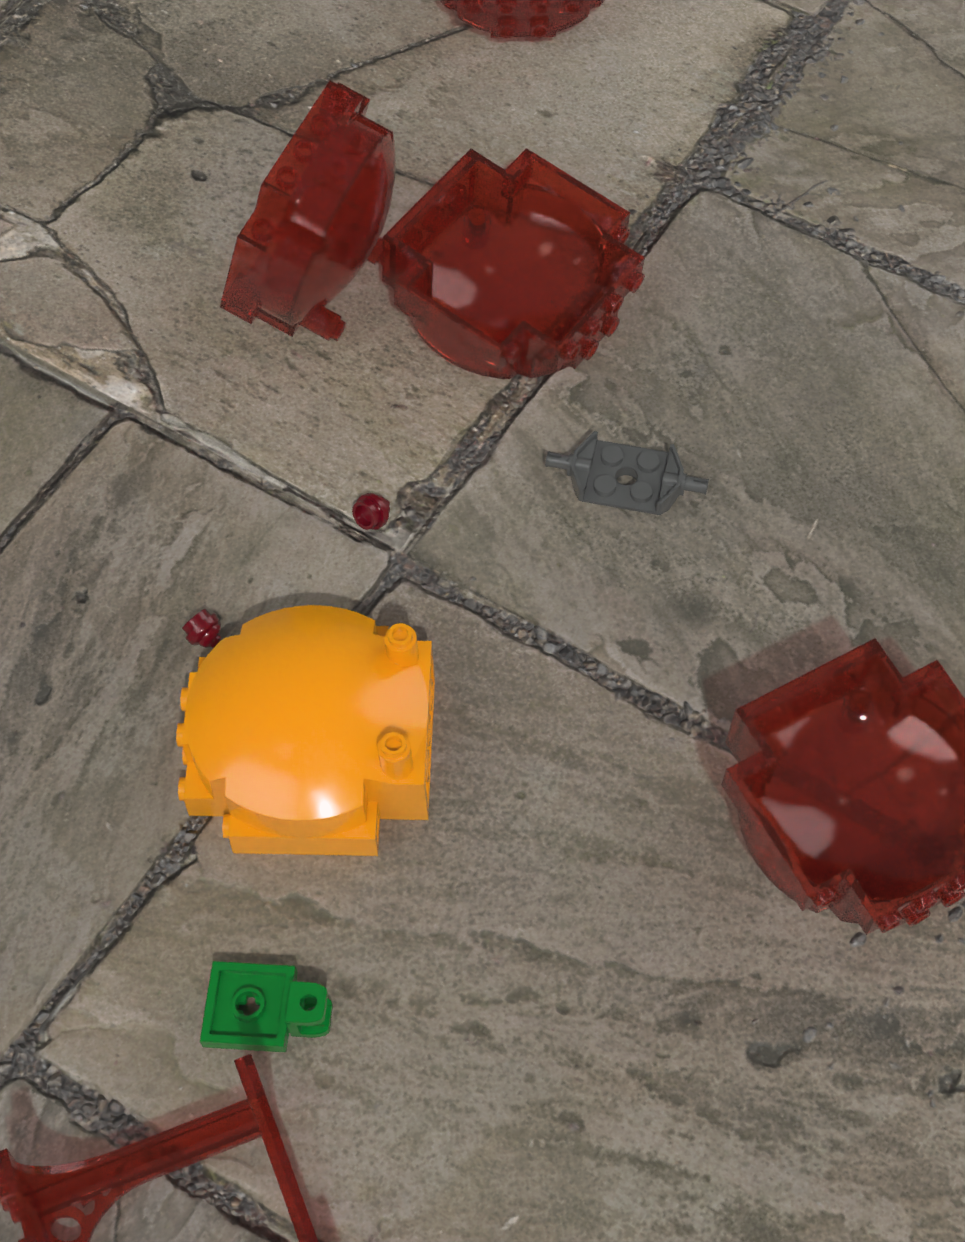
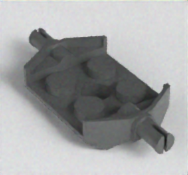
M594 431L574 450V454L565 455L548 451L545 467L567 470V476H571L575 495L581 502L661 515L668 511L679 495L683 496L684 490L706 495L709 479L687 476L684 473L674 444H670L669 452L598 440V431ZM629 475L636 482L631 485H623L617 479L620 476Z

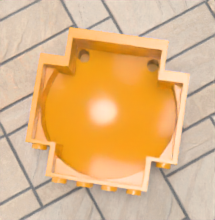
M302 605L282 608L242 624L240 634L223 638L207 657H199L198 671L189 673L188 687H182L180 704L181 710L185 711L184 723L177 724L176 742L178 747H183L182 761L183 765H187L186 777L179 778L178 798L179 801L185 802L189 816H223V838L229 839L233 853L378 856L380 819L428 820L435 695L432 641H417L415 630L403 623L394 624L390 628L389 626H376L375 620L360 613L344 608L323 605Z

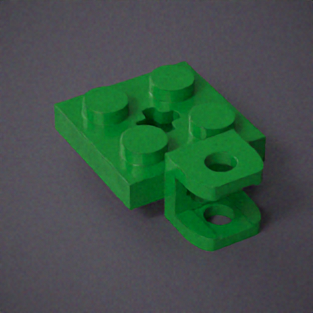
M213 961L200 1043L205 1048L287 1052L289 1033L292 1037L316 1038L325 1036L330 1032L333 1004L327 998L328 991L321 984L298 982L296 966ZM253 997L256 1004L260 1007L252 1015L246 1016L242 1010H238L239 1005L247 1004L248 998Z

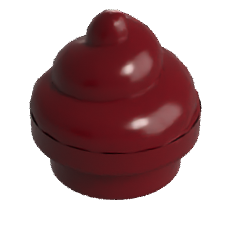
M366 493L360 496L353 506L354 520L365 530H377L386 525L389 519L390 502L380 495Z
M206 609L201 610L182 627L187 634L185 639L191 645L214 648L221 641L219 618L215 613L211 615Z

